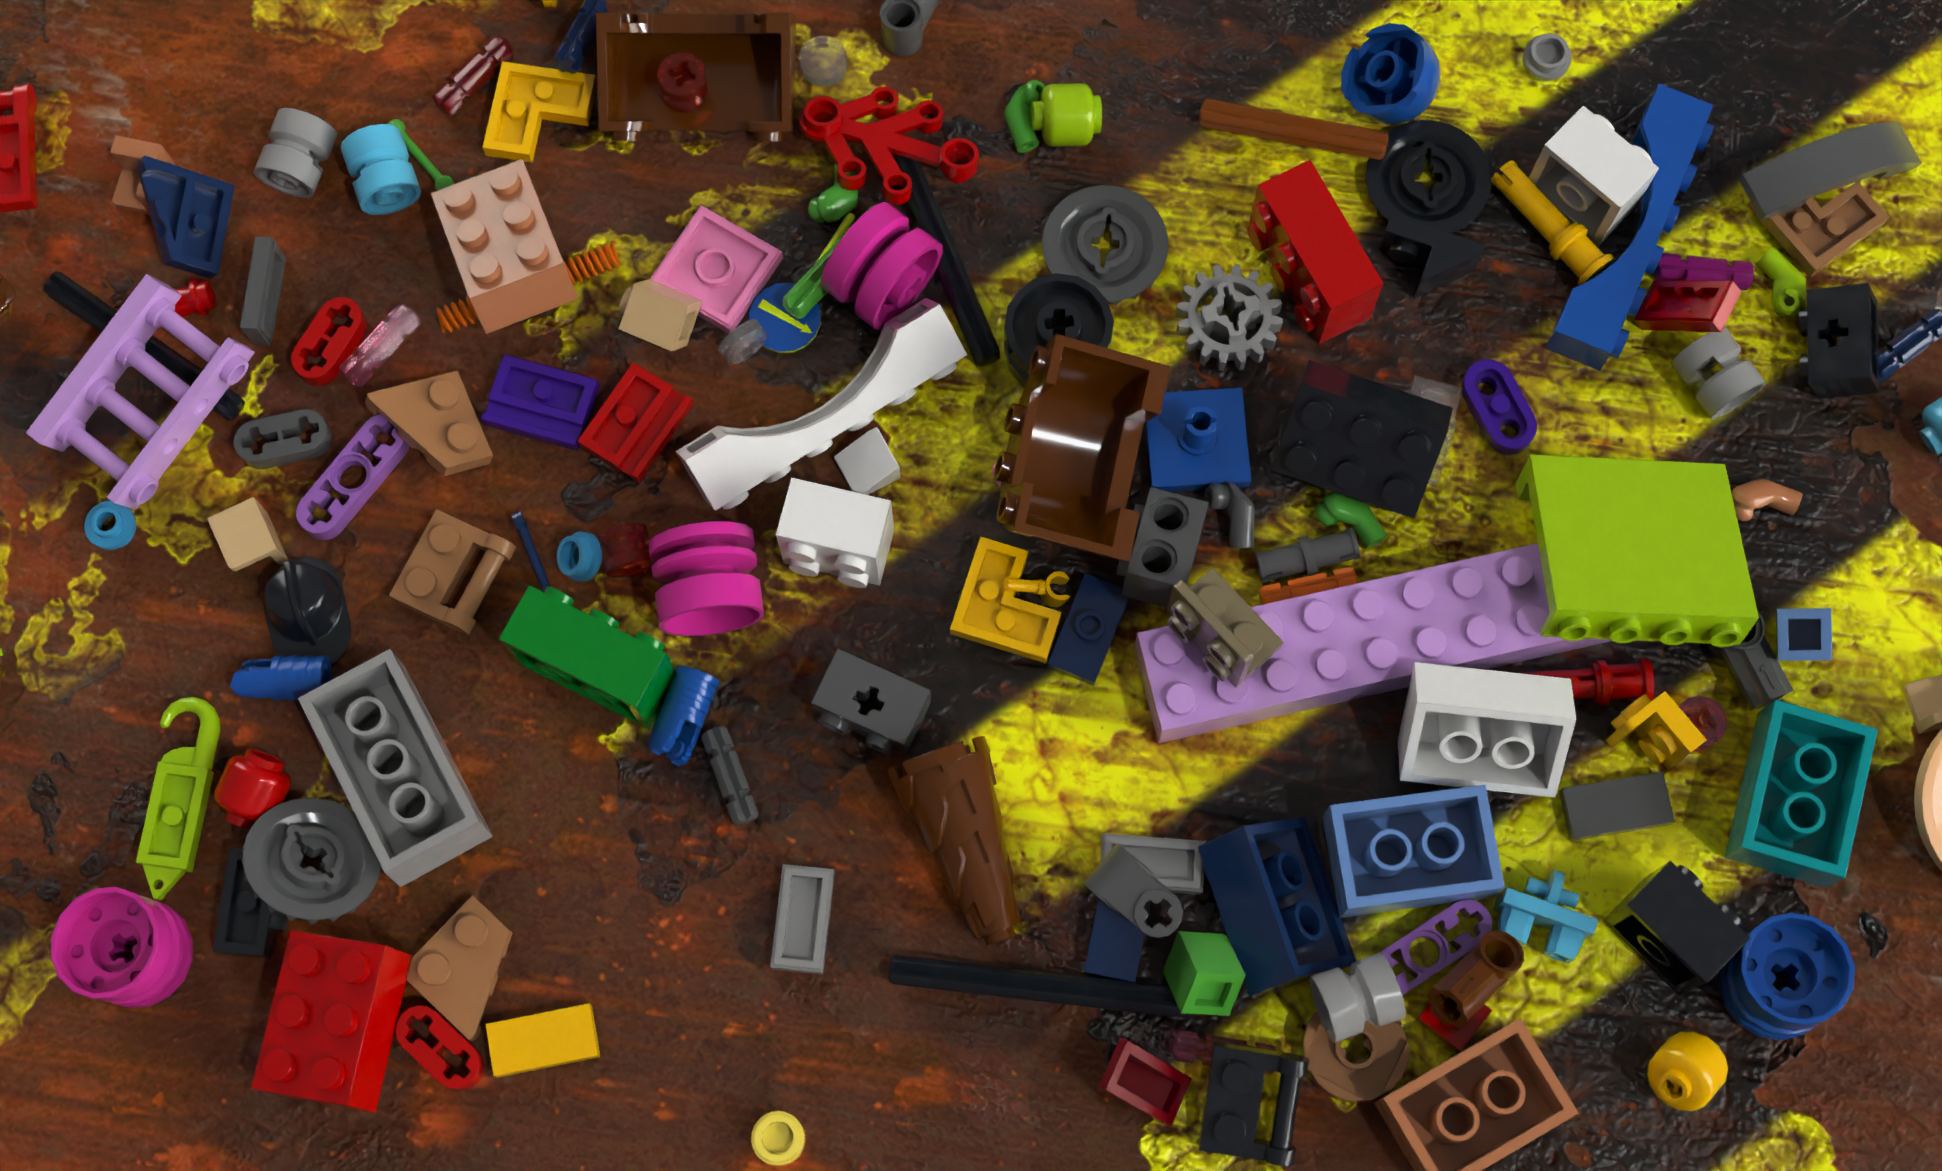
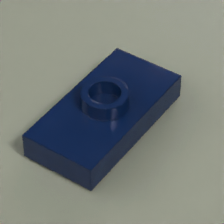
M1085 573L1050 656L1047 668L1092 686L1095 685L1130 600L1129 597L1121 596L1122 587Z

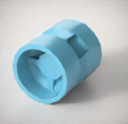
M389 124L370 125L356 130L342 141L340 149L349 174L356 178L352 184L363 212L370 215L391 214L409 207L420 198L422 191L414 168L408 162L409 153L398 127Z

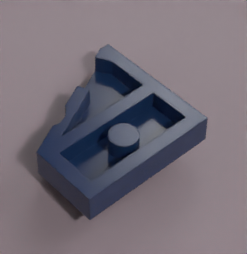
M144 155L138 160L137 171L164 265L212 279L219 273L235 185Z

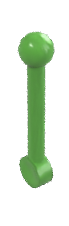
M392 119L388 122L389 125H394L400 129L407 149L435 181L437 191L454 185L452 178L446 175L442 176L407 135L405 124L401 120Z

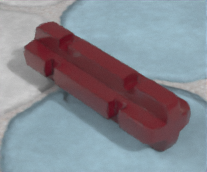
M496 35L490 37L481 46L484 50L481 54L475 52L450 77L452 82L449 85L444 83L433 93L435 104L448 115L455 114L465 104L462 101L464 97L470 99L496 73L493 70L496 66L501 68L502 61L507 62L512 58L511 48L500 37Z

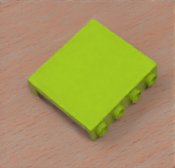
M1530 454L1516 481L1518 500H1531L1550 613L1540 629L1541 637H1561L1566 641H1578L1585 638L1611 639L1616 643L1659 641L1666 645L1708 643L1716 647H1729L1742 643L1759 616L1725 464Z

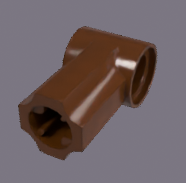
M1499 930L1489 931L1484 934L1474 948L1428 992L1427 998L1431 1003V1012L1445 1025L1453 1024L1461 1028L1491 997L1497 995L1519 970L1524 962V952L1519 942L1510 934Z

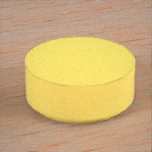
M774 1111L762 1116L754 1125L751 1135V1143L756 1155L765 1163L773 1166H785L794 1162L801 1155L806 1139L801 1123L793 1115L783 1111Z

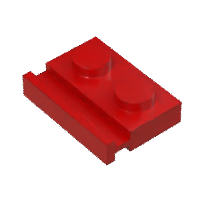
M632 363L578 439V445L620 473L623 472L630 476L633 481L639 484L694 406L693 399L687 395H682L674 390L673 386L637 364Z

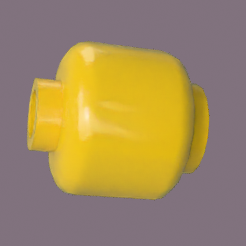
M1680 1032L1669 1037L1649 1061L1647 1076L1650 1087L1666 1105L1680 1111H1695L1705 1107L1726 1082L1728 1065L1726 1057L1719 1046L1707 1036L1697 1032Z

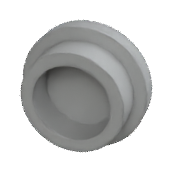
M1552 33L1542 34L1533 38L1527 44L1523 53L1525 69L1530 75L1543 81H1552L1562 77L1567 72L1572 60L1567 42L1559 35Z

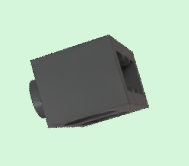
M1150 487L1146 505L1135 504L1134 511L1140 512L1135 533L1137 537L1132 548L1130 562L1119 561L1116 575L1125 577L1121 596L1167 608L1172 587L1179 580H1183L1186 584L1188 583L1209 502ZM1167 523L1172 525L1175 529L1165 530L1160 528L1157 524ZM1155 565L1163 569L1164 572L1153 573L1144 566Z

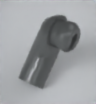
M1224 481L1223 484H1210L1205 490L1204 501L1209 502V509H1220L1230 520L1229 548H1254L1255 508L1253 502L1234 483Z

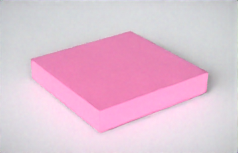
M701 205L650 279L702 300L697 316L732 335L751 307L754 299L759 295L782 261L783 253Z

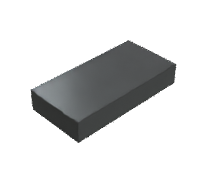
M255 236L240 324L241 330L251 343L259 346H270L273 343L286 263L285 255L272 237Z
M1663 772L1566 787L1559 791L1570 841L1667 826L1675 822Z

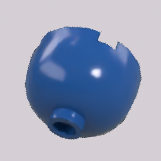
M1388 23L1373 28L1365 34L1370 39L1364 42L1359 50L1353 47L1346 57L1341 72V90L1343 95L1351 102L1355 110L1372 121L1393 125L1412 120L1423 113L1436 97L1440 85L1439 59L1429 42L1406 25Z

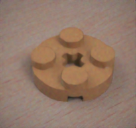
M1316 1011L1305 1027L1301 1043L1303 1056L1310 1059L1308 1074L1314 1084L1327 1095L1349 1103L1370 1102L1393 1089L1404 1075L1410 1055L1408 1041L1406 1042V1035L1401 1027V1021L1398 1020L1384 1026L1372 1025L1369 1021H1366L1363 1032L1358 1035L1365 1038L1363 1048L1369 1051V1056L1366 1060L1357 1058L1354 1063H1351L1345 1058L1346 1050L1341 1047L1342 1040L1336 1043L1330 1040ZM1355 1036L1347 1038L1346 1040L1351 1041Z

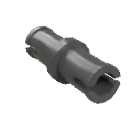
M1348 528L1345 531L1309 539L1308 535L1297 537V543L1262 552L1257 551L1254 552L1257 571L1263 584L1270 580L1305 572L1306 575L1317 573V568L1353 559L1358 560L1360 559V550L1353 528Z

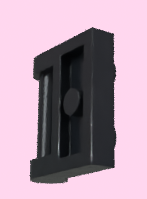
M1214 1042L1198 1143L1199 1151L1263 1160L1278 1166H1293L1296 1148L1292 1146L1300 1085L1302 1077H1307L1310 1059L1292 1053ZM1265 1070L1281 1073L1271 1140L1255 1138Z

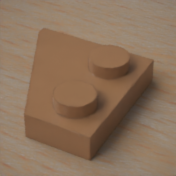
M458 370L367 393L365 400L367 409L374 415L377 412L381 413L398 429L397 435L411 448L421 451L426 461L442 476L491 463L493 454Z
M473 895L412 957L407 981L471 1042H474L479 1036L481 1030L479 1025L488 998L492 996L498 979L497 970L501 959L506 955L513 934Z

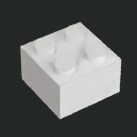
M1583 105L1544 145L1529 179L1572 224L1576 222L1579 225L1583 224L1588 229L1586 236L1599 247L1636 209L1659 167L1652 162L1651 157L1644 149L1631 145L1617 134L1612 124L1605 117L1593 114Z
M791 477L776 532L783 563L789 564L791 571L805 576L816 577L819 572L836 575L839 582L856 588H866L867 583L880 586L894 534L891 500Z

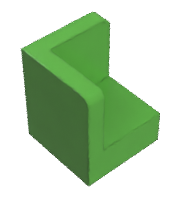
M1178 931L1163 970L1181 1013L1229 1016L1246 976L1228 937L1217 933Z

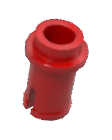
M197 278L190 279L189 285L174 289L182 295L175 304V312L181 317L196 313L201 317L207 316L209 310L215 309L217 306L215 293L207 280L200 282Z

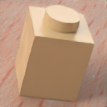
M651 279L634 283L633 287L627 288L619 305V314L623 315L619 330L669 351L687 346L702 300Z

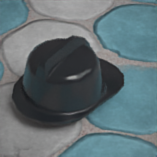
M300 557L284 561V564L270 576L264 588V609L271 641L276 653L285 657L291 655H298L299 657L305 655H312L313 657L327 655L331 666H333L346 653L351 639V621L340 577L329 563L315 557Z

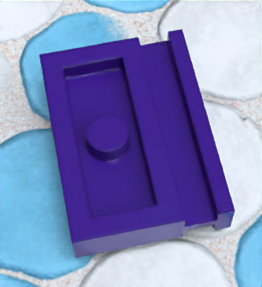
M504 354L488 397L489 404L486 412H483L481 420L488 427L578 451L579 445L577 441L581 437L582 431H585L600 385L597 379Z

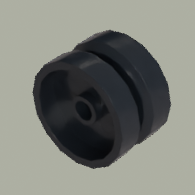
M1054 273L1034 278L1017 291L1007 307L1004 326V354L1009 371L1022 387L1025 388L1030 376L1029 364L1034 349L1037 345L1045 347L1055 334L1111 348L1114 320L1108 301L1096 286L1078 276Z

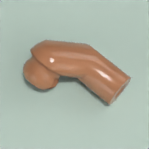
M1755 479L1736 486L1731 492L1737 519L1741 521L1750 520L1755 508L1768 506L1793 516L1803 496L1801 492L1767 479Z

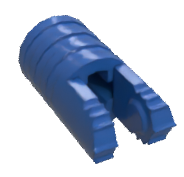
M276 655L273 659H248L241 665L242 668L233 674V679L229 686H231L235 695L238 694L240 697L245 696L248 698L251 696L252 698H273L274 701H298L299 697L332 680L331 663L327 655H319L317 657L312 655H305L303 657L298 655L288 657Z
M682 665L677 666L648 740L647 746L651 748L652 752L658 755L667 753L665 757L669 758L673 764L679 767L685 763L687 764L704 725L709 707L713 702L715 692L720 684L719 680L700 670Z

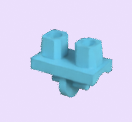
M1553 870L1547 882L1532 877L1527 879L1524 891L1540 896L1541 899L1508 887L1503 895H1497L1493 910L1500 912L1497 930L1510 934L1523 947L1527 943L1532 924L1549 929L1550 932L1543 954L1564 963L1572 962L1580 950L1583 941L1595 933L1598 919L1557 905V903L1575 909L1579 900L1578 893L1563 889L1565 873Z

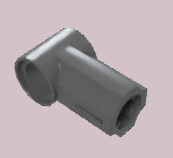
M885 0L880 9L882 45L886 51L900 57L910 56L917 52L922 46L923 31L940 0ZM897 24H908V25H909V26L903 27V28L895 27V25H897Z
M1759 612V618L1745 637L1744 643L1729 647H1716L1707 643L1711 652L1720 659H1723L1750 711L1759 709L1770 704L1775 699L1777 700L1794 691L1765 638L1766 626Z

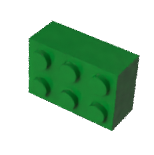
M529 585L499 637L500 642L518 665L649 730L663 705L669 685L675 675V670L670 662V656L663 652L665 645L646 633L638 631L635 637L617 629L620 623L602 611L592 609L588 615L572 607L575 601L553 587L548 586L545 592H542Z

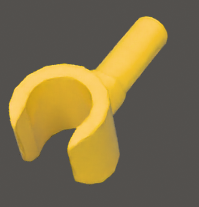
M1061 571L1053 572L1046 580L1036 579L1034 581L1006 578L1003 584L1005 591L1027 592L1040 595L1042 601L1050 607H1060L1070 598L1069 595H1056L1051 590L1050 584L1064 585L1069 581V577Z

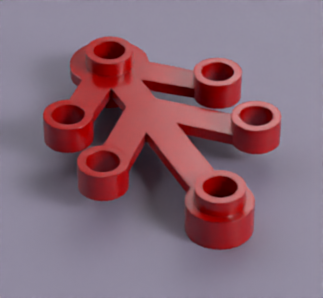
M878 87L870 95L841 105L831 97L818 96L809 100L800 112L799 127L801 132L813 141L824 142L837 165V182L846 190H858L864 186L866 182V165L861 159L853 156L844 138L862 144L883 180L882 194L884 199L895 205L904 204L910 199L912 180L908 174L901 172L891 153L939 167L946 178L955 183L969 180L978 169L979 150L970 140L954 138L945 142L942 147L900 135L915 129L927 134L939 131L943 125L944 111L942 106L935 101H923L915 109L897 114L899 100L897 92L889 87ZM886 101V102H889L890 104H889V105H880V104H878V102ZM870 114L881 119L868 125L855 121ZM924 115H932V116H934L935 118H933V119H926V118H924V117H922V116H924ZM853 171L858 173V175L848 176L845 173ZM898 185L902 186L904 189L894 190L890 187Z

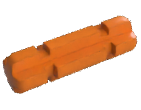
M1345 566L1332 569V575L1328 576L1323 571L1288 579L1284 586H1281L1280 582L1266 584L1259 588L1260 603L1264 605L1358 584L1357 575L1353 567Z

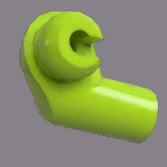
M1773 246L1756 265L1773 280L1772 302L1776 312L1786 317L1796 316L1799 314V310L1805 306L1806 278Z

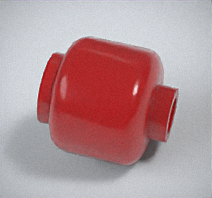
M246 749L244 755L240 754L229 758L214 792L216 803L226 811L224 819L236 826L251 829L253 824L266 811L284 803L292 784L290 775L284 770L286 763L276 756L255 749Z

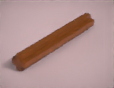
M1205 99L1203 101L1199 115V122L1202 127L1378 160L1384 158L1389 140L1386 131L1213 99Z

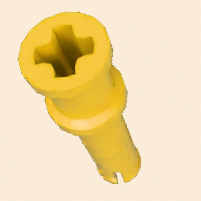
M1514 160L1507 162L1500 168L1504 173L1500 176L1496 172L1492 176L1491 183L1493 186H1496L1550 243L1548 248L1550 255L1555 260L1561 259L1578 276V285L1594 279L1616 262V259L1611 254L1604 255L1586 236L1588 229L1583 224L1579 225L1578 222L1572 224L1520 170Z

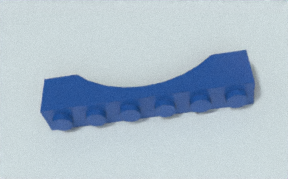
M1658 84L1646 106L1631 142V145L1644 149L1651 157L1652 162L1659 167L1641 199L1640 217L1634 238L1630 246L1614 264L1594 279L1572 289L1560 311L1545 349L1599 371L1609 356L1618 359L1629 336V331L1622 329L1627 314L1633 317L1636 316L1647 291L1639 287L1644 273L1653 274L1664 248L1656 245L1661 231L1669 234L1680 212L1681 207L1673 204L1678 191L1687 192L1698 166L1690 163L1694 151L1696 150L1701 153L1704 151L1714 129V125L1706 123L1713 108L1712 104Z

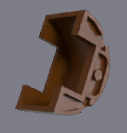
M1055 334L1045 347L1037 345L1030 360V376L1019 404L1012 403L1007 412L1004 431L1010 433L1006 452L1001 451L994 469V480L1001 481L997 521L1002 523L1004 529L1009 532L1125 563L1130 562L1140 512L1126 509L1143 424L1161 414L1170 366L1060 334Z

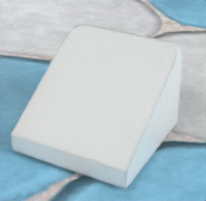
M878 427L869 430L834 456L852 492L869 495L901 478L899 465Z

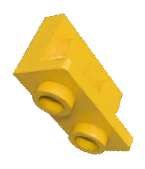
M1666 691L1653 701L1646 694L1634 701L1611 722L1616 731L1606 739L1607 743L1613 748L1635 731L1641 737L1638 743L1645 755L1657 765L1662 762L1668 770L1707 740Z

